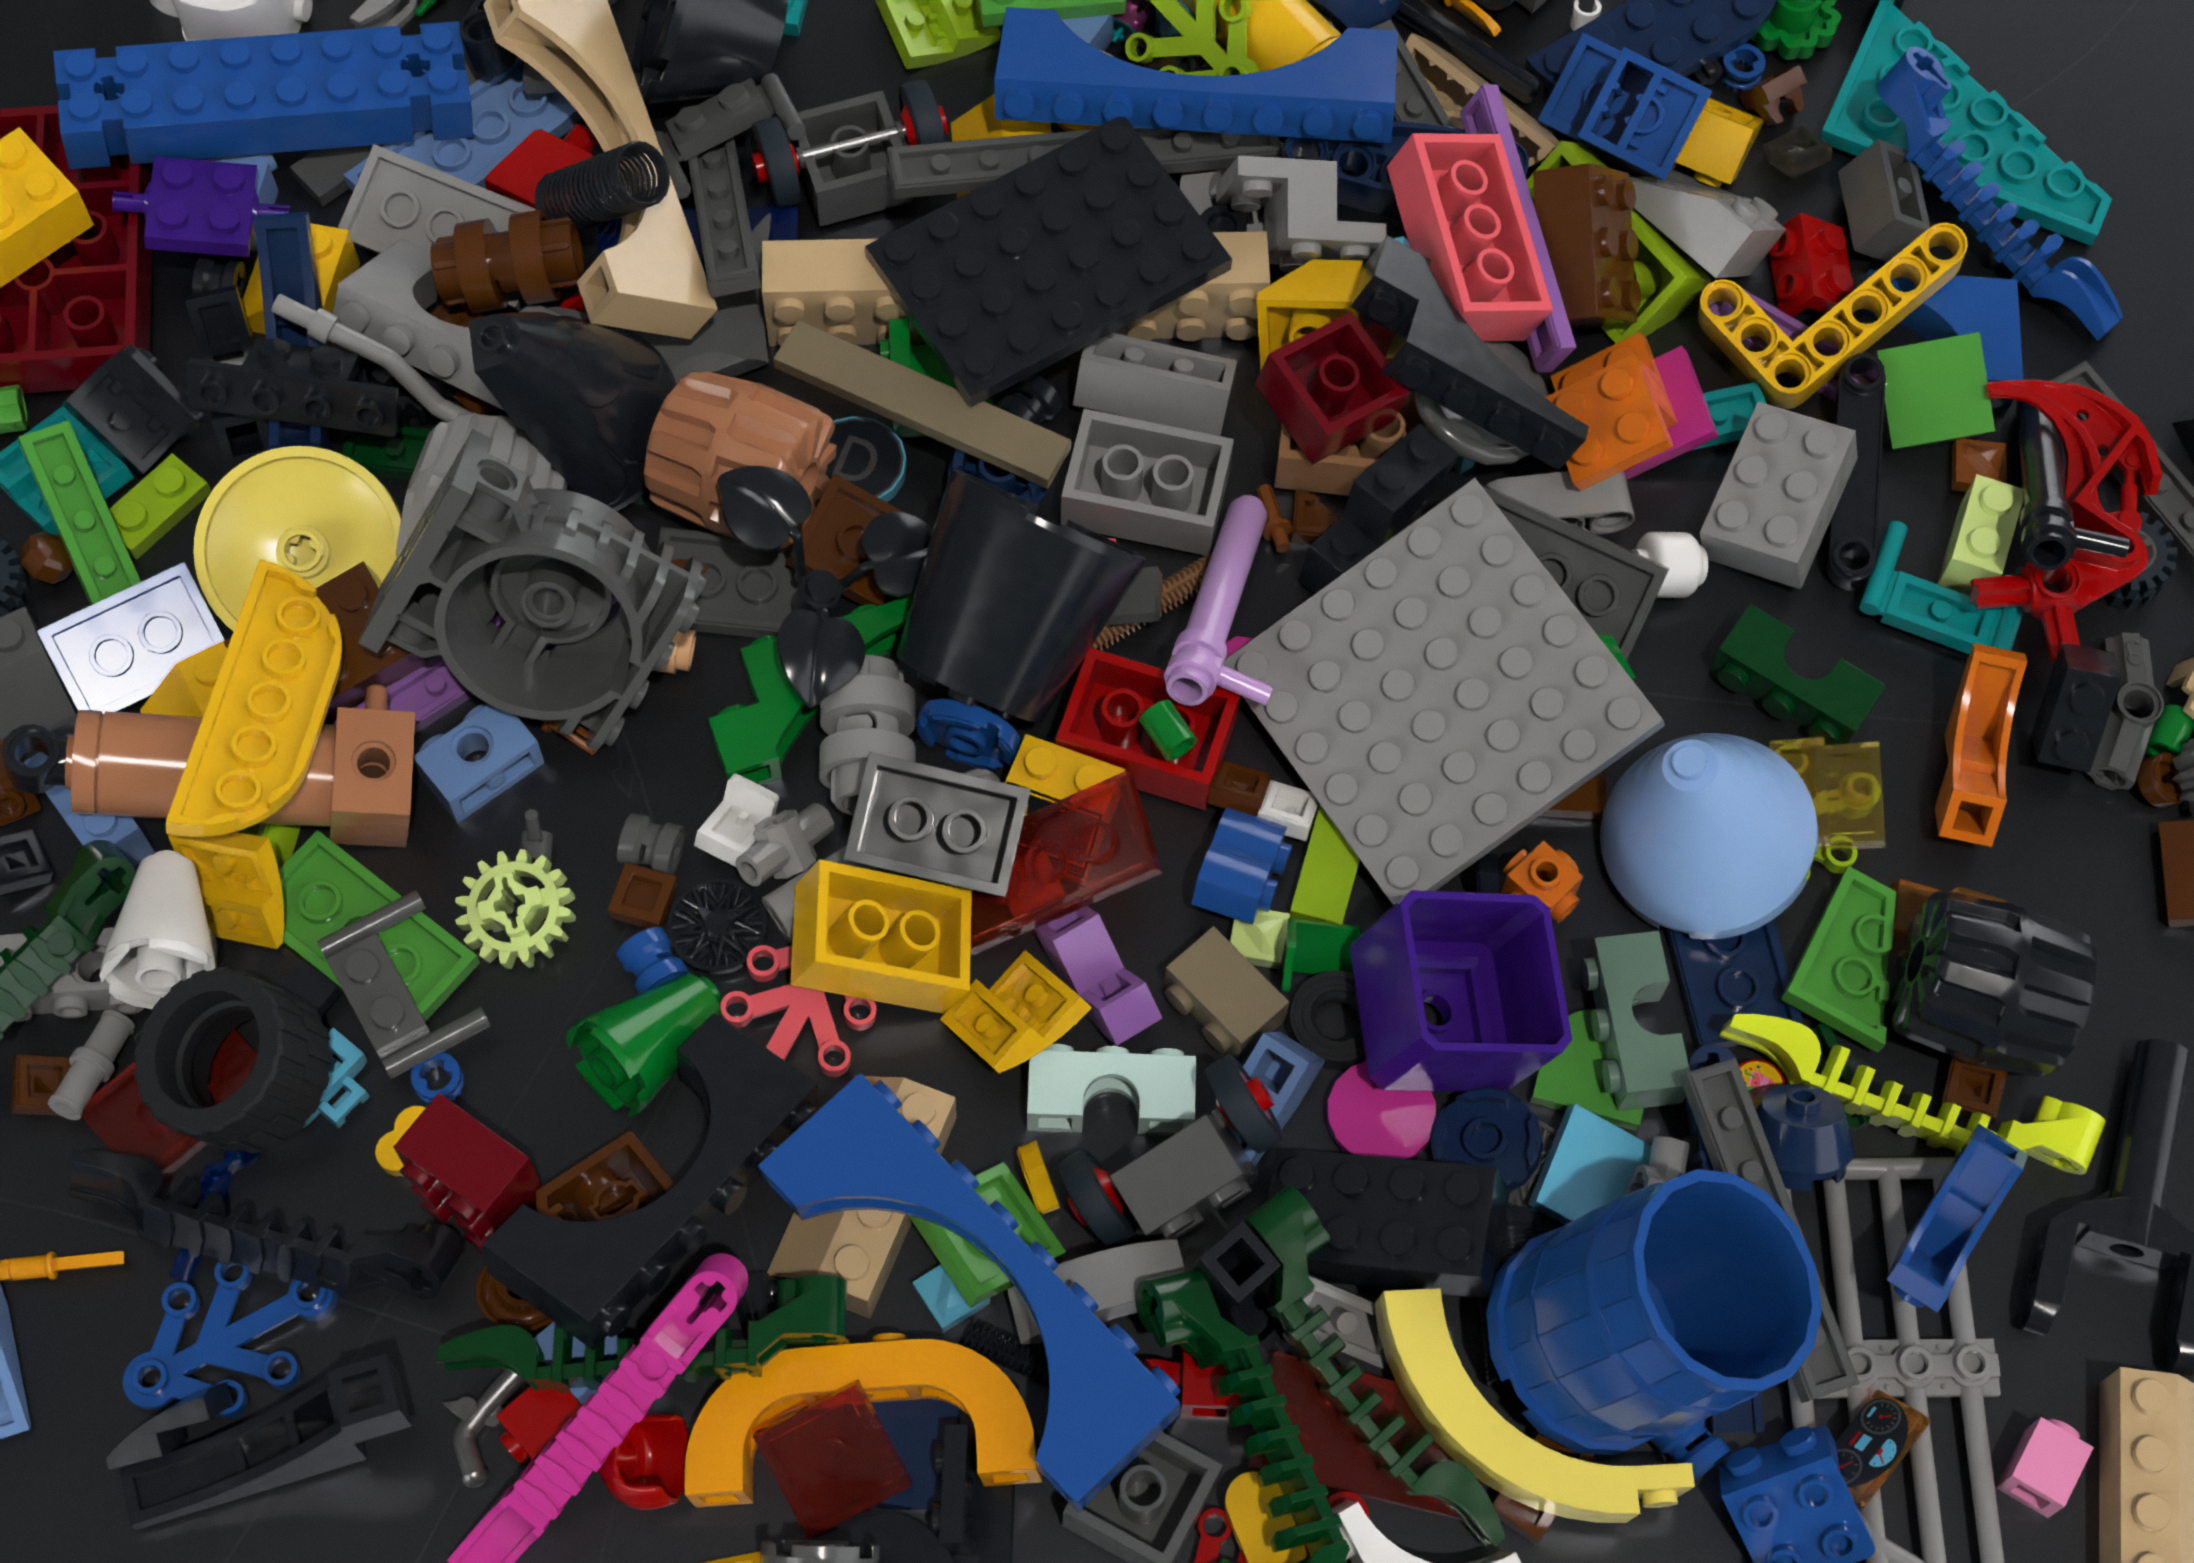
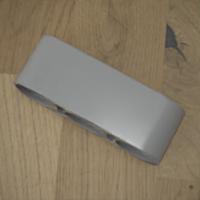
M1569 471L1502 478L1486 485L1595 535L1623 530L1635 520L1624 471L1582 491L1573 485Z

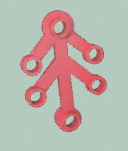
M767 945L754 947L747 956V971L750 977L758 982H768L774 979L779 971L790 969L792 945L777 950ZM759 957H768L774 964L770 969L760 971L753 966V962ZM788 984L750 996L741 991H733L723 997L720 1004L721 1018L736 1028L745 1027L754 1018L787 1009L766 1046L768 1050L783 1060L788 1056L809 1018L819 1048L818 1067L821 1072L829 1077H839L848 1071L851 1063V1052L849 1047L839 1040L824 991ZM843 995L846 1001L843 1011L845 1023L851 1029L857 1031L870 1028L876 1019L877 1008L875 1002ZM736 1002L743 1003L747 1007V1011L740 1017H733L727 1013V1008L730 1004ZM856 1005H864L869 1009L870 1014L867 1018L859 1020L851 1016L850 1010ZM830 1051H838L844 1056L845 1060L838 1066H830L824 1061V1056Z

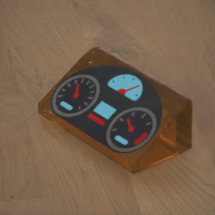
M1878 1389L1836 1441L1840 1471L1860 1511L1872 1499L1931 1422L1923 1413Z

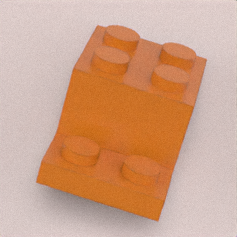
M1641 332L1550 376L1556 392L1545 398L1589 426L1586 441L1566 462L1573 485L1580 491L1674 447L1667 428L1678 424L1647 338Z

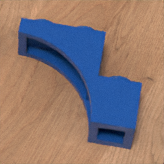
M1978 1123L1943 1175L1936 1194L1900 1245L1887 1281L1895 1285L1894 1290L1902 1299L1916 1307L1922 1308L1926 1305L1935 1312L1940 1310L1950 1295L1954 1283L1977 1241L2023 1171L2028 1156L2027 1153Z

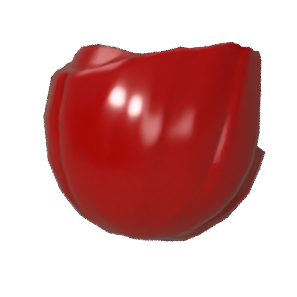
M647 1412L639 1423H634L618 1448L614 1447L603 1465L598 1469V1473L607 1490L617 1500L629 1507L645 1511L671 1506L679 1501L680 1495L685 1490V1457L690 1438L684 1418L676 1413Z

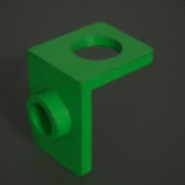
M1288 918L1282 963L1281 991L1290 992L1292 972L1320 974L1327 971H1344L1354 974L1350 946L1361 934L1360 928L1352 925Z

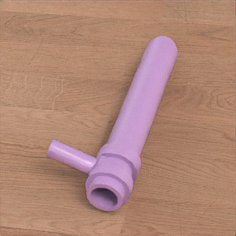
M1243 495L1230 503L1186 629L1178 635L1174 644L1172 656L1164 673V680L1169 696L1180 704L1188 706L1199 705L1213 694L1216 686L1262 705L1267 704L1272 693V685L1224 665L1227 656L1225 642L1267 521V511L1264 504L1255 496Z

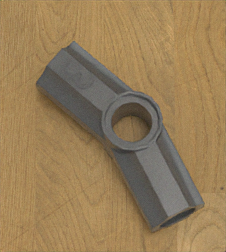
M2121 633L2114 637L2104 638L2099 646L2100 650L2114 653L2122 679L2091 771L2086 772V774L2093 778L2095 784L2110 790H2129L2134 785L2154 723L2160 717L2164 708L2162 695L2154 687L2149 640L2142 638L2140 633ZM2125 708L2133 710L2140 718L2130 715Z

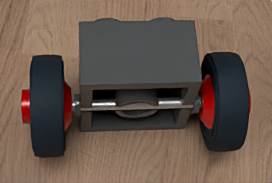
M915 80L899 86L898 97L901 114L900 121L897 122L893 120L882 90L797 112L806 128V133L799 140H791L792 144L788 141L785 130L777 117L753 123L752 136L756 153L751 154V161L758 183L764 182L774 208L782 209L800 203L799 173L802 175L819 227L913 202V197L894 199L886 154L887 147L903 146L902 142L905 141L907 145L946 142L945 135L948 134V125L945 113L941 105L937 106L928 83L925 80Z
M1230 1054L1221 1057L1205 1069L1207 1081L1216 1097V1105L1218 1109L1216 1108L1212 1111L1213 1116H1202L1112 1175L1084 1148L1072 1153L1059 1163V1173L1069 1194L1067 1201L1073 1213L1082 1225H1088L1094 1234L1109 1248L1122 1244L1136 1233L1137 1229L1132 1214L1145 1235L1164 1234L1166 1239L1172 1236L1178 1238L1205 1221L1200 1212L1213 1205L1216 1208L1222 1205L1225 1208L1252 1191L1247 1182L1258 1176L1259 1173L1232 1130L1238 1132L1248 1146L1257 1154L1265 1152L1278 1144L1283 1139V1134L1277 1119L1270 1109L1275 1103L1268 1090L1257 1076L1251 1079L1242 1065Z

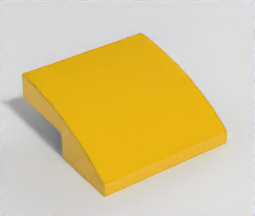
M239 832L207 837L168 835L174 851L191 860L196 867L207 923L214 936L278 949L284 941V903L279 869L270 839Z
M1024 950L990 989L975 979L970 985V991L950 1007L940 1020L992 1068L1001 1073L1020 1065L1048 1048L1076 1025L1092 1007L1036 958Z

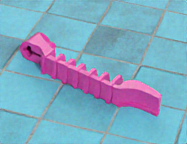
M718 1253L702 1261L700 1266L649 1325L641 1337L640 1343L637 1346L633 1344L618 1364V1369H612L597 1388L598 1392L595 1395L591 1393L577 1411V1416L575 1418L570 1417L556 1435V1440L551 1439L536 1460L533 1459L527 1465L515 1484L510 1485L452 1552L446 1560L447 1562L515 1563L528 1547L542 1535L551 1520H555L571 1496L578 1494L591 1473L598 1471L614 1447L618 1448L624 1441L634 1423H639L645 1417L656 1398L660 1399L666 1393L674 1377L677 1374L681 1375L707 1341L733 1313L748 1286V1273L739 1259L729 1254ZM717 1281L725 1287V1289L720 1290L717 1294L714 1293L705 1305H699L709 1289L708 1286L714 1285Z

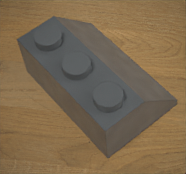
M26 607L0 617V740L6 738L12 730L22 725L35 724L52 731L75 721L77 718V713L65 685L37 633L39 628Z

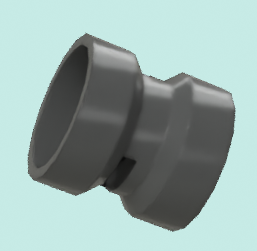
M631 812L625 821L619 838L617 862L620 864H625V862L634 865L644 864L650 866L652 870L673 875L683 853L686 827L669 821L663 825L652 822L648 815Z

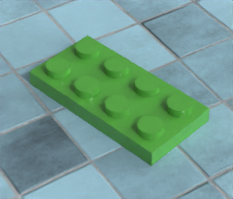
M317 830L279 869L284 903V941L282 945L330 979L343 991L317 941L402 896ZM419 912L377 934L425 1022L480 964L478 956L423 912Z

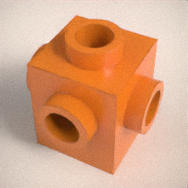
M1545 841L1541 842L1531 853L1522 849L1509 861L1503 870L1507 877L1500 894L1536 895L1550 908L1552 921L1562 922L1580 902L1576 893L1584 876L1579 873L1577 864L1567 853L1562 850H1554Z

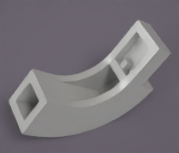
M1177 1239L1142 1242L1115 1247L1058 1264L1059 1267L1053 1272L1068 1287L1074 1282L1081 1285L1099 1306L1094 1314L1102 1322L1137 1313L1135 1294L1137 1286L1141 1281L1191 1270L1195 1261L1205 1253L1204 1247H1179ZM1015 1286L1009 1288L1007 1291L1020 1344L1043 1343L1039 1328L1026 1302Z

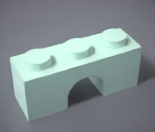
M1052 1044L1029 1059L1027 1131L1082 1133L1083 1111L1089 1100L1103 1092H1117L1126 1096L1136 1108L1138 1116L1137 1135L1173 1136L1195 1122L1196 1056H1185L1184 1052L1173 1048L1156 1049L1151 1054H1132L1126 1048L1118 1046L1100 1047L1096 1052L1074 1051V1048L1068 1045Z

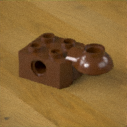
M629 1130L536 1190L537 1212L560 1220L580 1222L616 1218L632 1213L654 1202L671 1190L675 1183L635 1134ZM486 1264L483 1266L476 1282V1300L483 1315L494 1325H516L527 1332H534L553 1322L525 1300L513 1298L512 1296L515 1293L489 1275Z

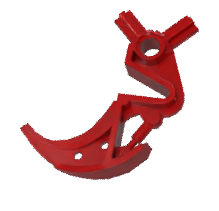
M2033 379L1988 382L1985 385L1987 399L2006 398L2026 402L2036 407L2052 422L2062 440L2066 455V501L2073 510L2074 527L2130 539L2129 549L2125 558L2075 549L2070 560L2063 567L2056 570H2041L2028 561L2021 568L2019 575L1974 578L1971 580L1972 592L1970 594L1971 604H1975L1976 609L2021 605L2025 612L2032 614V617L2037 620H2042L2050 662H2055L2061 642L2080 646L2074 613L2135 580L2147 565L2149 560L2148 549L2143 539L2138 535L2142 526V517L2137 512L2138 494L2143 496L2158 494L2162 471L2157 449L2148 430L2137 415L2123 404L2094 389L2068 382L2065 384ZM2077 414H2084L2087 420H2080ZM2098 448L2103 449L2106 455H2099ZM2116 465L2125 473L2124 484L2121 485L2120 509L2116 512L2106 513L2100 503L2097 487L2113 466ZM2042 582H2049L2055 585L2060 593L2049 591Z

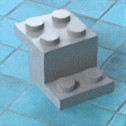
M1238 155L1216 184V203L1231 204V209L1241 212L1256 211L1261 206H1264V231H1267L1269 264L1279 265V269L1284 272H1292L1312 259L1363 260L1364 266L1387 236L1386 223L1337 221V161Z

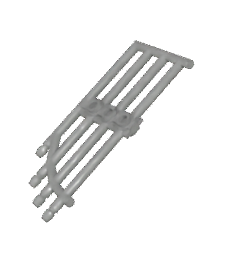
M1955 1157L1853 1158L1847 1164L1846 1174L1840 1182L1836 1183L1832 1178L1821 1179L1823 1182L1838 1326L1860 1384L1816 1399L1847 1398L1850 1425L1861 1409L1870 1402V1398H1903L1905 1414L1908 1420V1442L1922 1559L1886 1538L1878 1476L1870 1482L1856 1486L1859 1510L1875 1543V1552L1870 1558L1864 1559L1865 1563H1947L1927 1397H1960L1981 1563H2005L1983 1398L1999 1397L2001 1395L1999 1377L2001 1376L1998 1354L1995 1353L1994 1338L1976 1339L1966 1262L1947 1298L1952 1339H1919L1916 1306L1902 1299L1895 1292V1285L1890 1283L1896 1339L1863 1340L1845 1180L1878 1181L1889 1273L1900 1245L1907 1237L1900 1180L1933 1179L1935 1195L1943 1175ZM1786 1189L1792 1204L1791 1189ZM1788 1379L1793 1429L1799 1427H1810L1812 1429L1816 1427L1813 1400L1801 1403L1793 1379Z

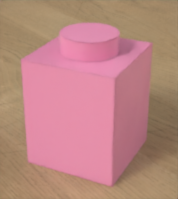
M2040 1417L2024 1430L1996 1488L2049 1518L2066 1506L2094 1447L2079 1439V1432L2067 1423L2056 1419L2046 1420Z

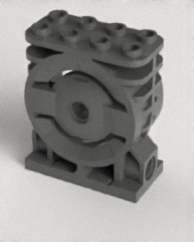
M472 429L381 583L358 644L378 653L385 640L421 658L442 655L446 665L459 682L471 693L491 706L507 713L530 719L560 720L557 731L566 736H569L579 723L589 728L586 740L587 747L597 751L603 743L612 746L625 722L622 714L627 707L635 710L639 706L649 687L650 681L646 680L652 669L658 672L663 670L675 646L671 642L677 631L686 634L698 615L700 605L695 603V601L702 592L707 580V576L701 573L703 562L691 557L683 568L672 564L671 559L674 547L665 542H662L653 554L644 541L645 533L636 529L617 511L594 498L562 489H533L527 473L489 454L488 450L492 439ZM498 559L491 579V598L486 583V563ZM546 588H550V589L556 590L557 592L549 591V590L546 589ZM615 596L621 607L614 618L606 626L598 630L606 621ZM496 610L503 618L498 627L490 621L495 615ZM547 643L555 644L551 650L544 649Z

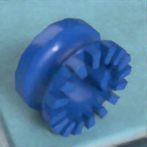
M1746 43L1723 56L1721 63L1723 68L1721 82L1723 84L1726 83L1728 89L1733 87V91L1736 92L1738 89L1743 91L1761 80L1765 69L1766 60L1764 54L1759 48ZM1739 61H1742V64L1747 62V66H1751L1750 72H1741L1735 69V62L1736 64Z
M441 1052L413 1067L411 1070V1082L414 1090L425 1104L429 1105L438 1093L454 1102L456 1097L461 1095V1090L464 1088V1076L458 1062L445 1052ZM437 1066H440V1068H444L451 1080L444 1088L431 1090L428 1081L424 1078L427 1072H431L432 1068L437 1069Z

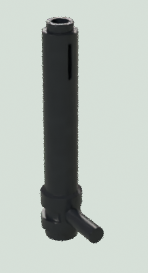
M2017 401L2016 409L2024 507L2020 514L2022 552L2026 559L2036 568L2049 571L2063 567L2073 556L2075 549L2125 558L2129 549V538L2074 527L2073 510L2066 501L2061 438L2052 422L2036 407L2026 402Z

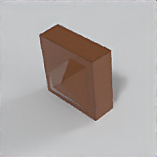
M1971 439L1955 440L1952 445V490L1967 492L1976 474L2007 484L2006 443Z

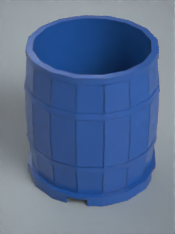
M1696 1169L1664 1183L1652 1184L1619 1197L1617 1200L1592 1210L1560 1228L1528 1240L1521 1250L1511 1255L1496 1273L1486 1310L1490 1357L1501 1382L1510 1379L1516 1395L1527 1406V1409H1524L1522 1414L1540 1434L1576 1453L1616 1455L1655 1437L1692 1425L1712 1415H1718L1754 1398L1759 1392L1792 1378L1814 1349L1822 1305L1816 1265L1798 1226L1766 1191L1734 1173Z

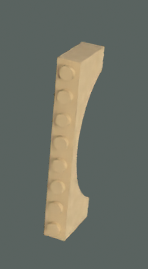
M608 0L485 1L483 6L496 43L532 66L570 102L589 126L604 152L633 141H642L654 146L662 154ZM652 163L653 169H654L655 174H656V187H657V173H656L654 164ZM647 165L648 171H649L650 176H651V189H652V175H651L649 166ZM636 167L637 172H638L639 177H640V180H641V192H642V179H641L639 170H638V168ZM642 167L643 173H644L645 178H646V190H647V177H646L644 168ZM631 169L632 174H633L634 179H635V182H636V194H637V181H636L634 172H633V170ZM626 171V173H627V175H628V178H629V181H630V184H631V196H632V183H631L629 174H628V172ZM622 174L624 183H625V185H626V191H627V184H626L625 179H624V176H623V174ZM671 176L669 189L663 200L651 207L622 216V227L618 244L604 250L577 281L590 323L691 340L718 310L714 297L711 298L708 280Z

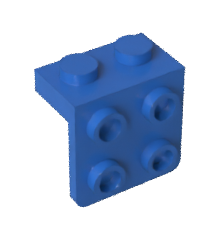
M1826 1423L1812 1429L1810 1427L1793 1429L1786 1433L1780 1441L1758 1449L1755 1447L1742 1448L1732 1453L1726 1461L1718 1463L1721 1497L1754 1563H1856L1870 1558L1874 1554V1539L1840 1471L1836 1442Z

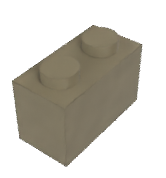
M1214 926L1166 967L1164 987L1166 989L1164 993L1168 1001L1181 1014L1187 1015L1190 1012L1203 1026L1202 1033L1207 1041L1220 1053L1228 1051L1238 1062L1254 1049L1263 1033L1273 1032L1286 1020L1289 1001Z

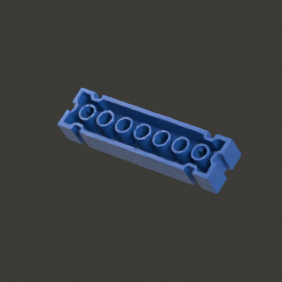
M459 21L419 24L420 34L401 36L400 26L115 46L116 57L97 58L95 48L53 51L56 86L60 98L58 100L60 133L69 169L111 166L110 156L129 154L131 164L153 163L154 156L193 160L414 142L413 132L432 130L434 140L473 137L471 96L464 63V50Z

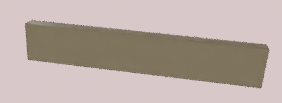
M797 320L773 358L774 367L778 370L1046 489L1049 488L1071 450V439L984 401L971 407L959 390L800 320Z

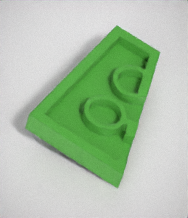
M1848 866L1841 874L1781 1000L1878 1053L1886 1044L1887 1027L1883 1026L1885 1004L1889 1000L1890 982L1886 981L1888 953L1892 950L1896 891Z

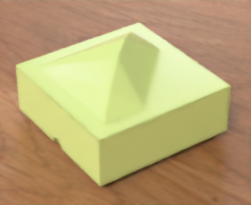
M1259 909L1253 925L1234 919L1230 943L1252 965L1280 970L1290 914L1272 910L1266 912Z

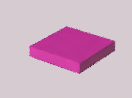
M1682 345L1654 358L1678 424L1667 428L1674 447L1624 470L1627 480L1719 437L1688 352Z

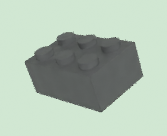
M869 752L844 860L1006 898L1031 789Z

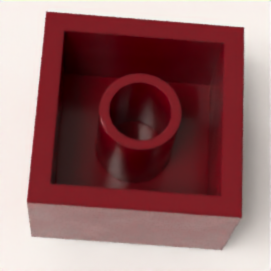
M1352 311L1269 353L1255 382L1256 387L1312 465L1394 422L1410 393L1405 385L1381 373L1386 358Z

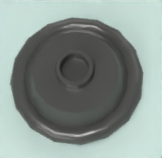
M1508 341L1484 342L1525 383L1542 396H1548L1540 373H1537L1535 366L1527 355ZM1412 390L1422 420L1429 430L1459 454L1458 456L1484 465L1512 464L1529 455L1525 451Z

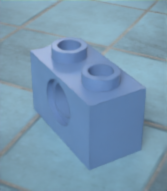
M481 704L473 708L465 716L462 723L446 734H437L428 739L421 746L419 752L413 756L421 779L457 824L544 764L538 741L517 715L502 711L490 704ZM482 750L487 752L478 761H465V758L474 751Z

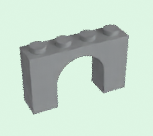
M401 238L338 283L333 314L340 317L339 323L395 350L410 365L504 410L474 372L469 327L445 322L425 311V309L436 302L438 296L429 251ZM539 304L527 305L520 311L545 312L555 316H562Z

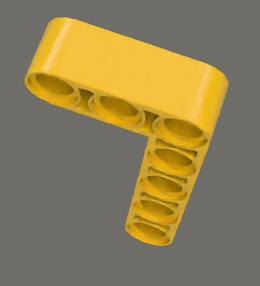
M1938 223L1928 228L1794 341H1791L1738 284L1726 279L1715 280L1709 283L1702 291L1698 309V322L1703 332L1751 383L1758 381L1764 397L1778 408H1795L1835 377L1848 359L1856 354L1865 352L1954 278L1960 270L1967 250V237L1963 230L1955 224ZM1934 246H1944L1951 250L1954 257L1947 260L1937 259L1931 254L1929 249ZM1899 277L1908 278L1914 283L1916 289L1909 292L1899 291L1893 287L1891 280ZM1722 301L1730 304L1734 312L1728 316H1718L1712 313L1708 307L1715 302ZM1858 309H1867L1875 313L1878 320L1870 324L1860 323L1854 318L1852 313ZM1755 336L1763 339L1768 347L1763 351L1753 352L1746 349L1742 341L1748 337ZM1819 341H1831L1837 345L1840 352L1832 356H1825L1817 352L1814 345ZM1790 372L1797 375L1802 383L1794 388H1786L1781 386L1775 377L1781 373Z

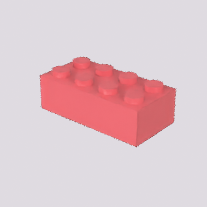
M1412 133L1387 165L1409 247L1431 259L1429 267L1455 309L1483 342L1525 341L1553 311V307L1501 135Z

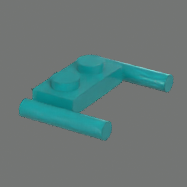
M1899 521L1889 522L1876 557L1874 571L1869 577L1859 609L1867 615H1882L1881 623L1970 654L1973 643L2011 651L2024 613L2022 606L2003 607V609L1998 607L1976 609L1975 604H1971L1970 596L1902 571H1895L1894 569L1908 527ZM2022 567L2016 568L2014 575H2019Z

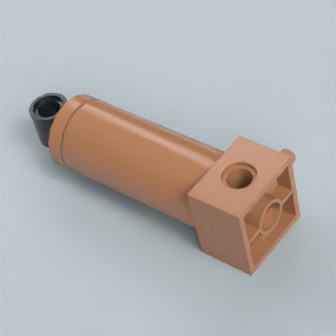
M372 684L366 688L365 709L337 707L336 725L323 724L309 769L299 789L282 808L259 822V824L330 827V840L335 844L406 848L411 811L416 712L387 710L388 689L380 684ZM79 710L76 718L75 732L68 736H55L47 728L35 724L22 725L10 732L2 746L7 777L14 787L30 794L44 793L55 785L71 789L73 814L97 815L98 812L99 815L167 819L203 717L105 711L103 714L102 711ZM30 751L43 752L48 756L42 765L34 768L23 767L18 763L22 755Z

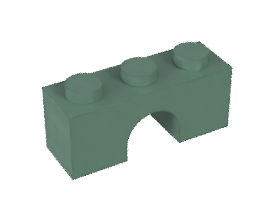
M1659 931L1594 938L1586 958L1581 959L1580 970L1584 989L1586 991L1592 990L1596 1009H1592L1591 1025L1595 1040L1597 1042L1603 1041L1607 1060H1604L1602 1063V1078L1606 1092L1608 1094L1614 1093L1617 1111L1682 1104L1686 1094L1679 1077L1690 1072L1682 1033L1658 1035L1648 1032L1638 1024L1632 1011V1007L1635 1005L1660 1001L1670 983Z

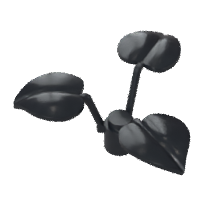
M745 466L727 471L719 476L717 486L721 497L723 517L731 534L744 546L760 551H770L781 547L789 535L793 540L796 565L794 579L800 584L792 597L794 611L783 620L779 628L777 648L789 683L805 705L813 708L829 695L847 685L859 673L865 660V644L858 629L844 618H829L841 597V592L846 591L848 586L864 573L873 570L875 583L884 594L896 597L915 594L934 528L921 519L904 512L881 514L870 521L861 537V549L869 559L868 561L861 563L839 580L826 570L808 572L805 565L802 533L796 527L804 522L811 512V501L804 487L788 473L771 467Z

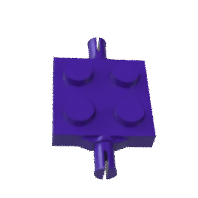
M154 156L151 181L144 193L114 190L112 196L113 212L144 213L146 222L144 232L145 249L249 257L251 237L255 232L253 220L256 215L290 213V205L259 203V197L256 192L258 181L257 165Z

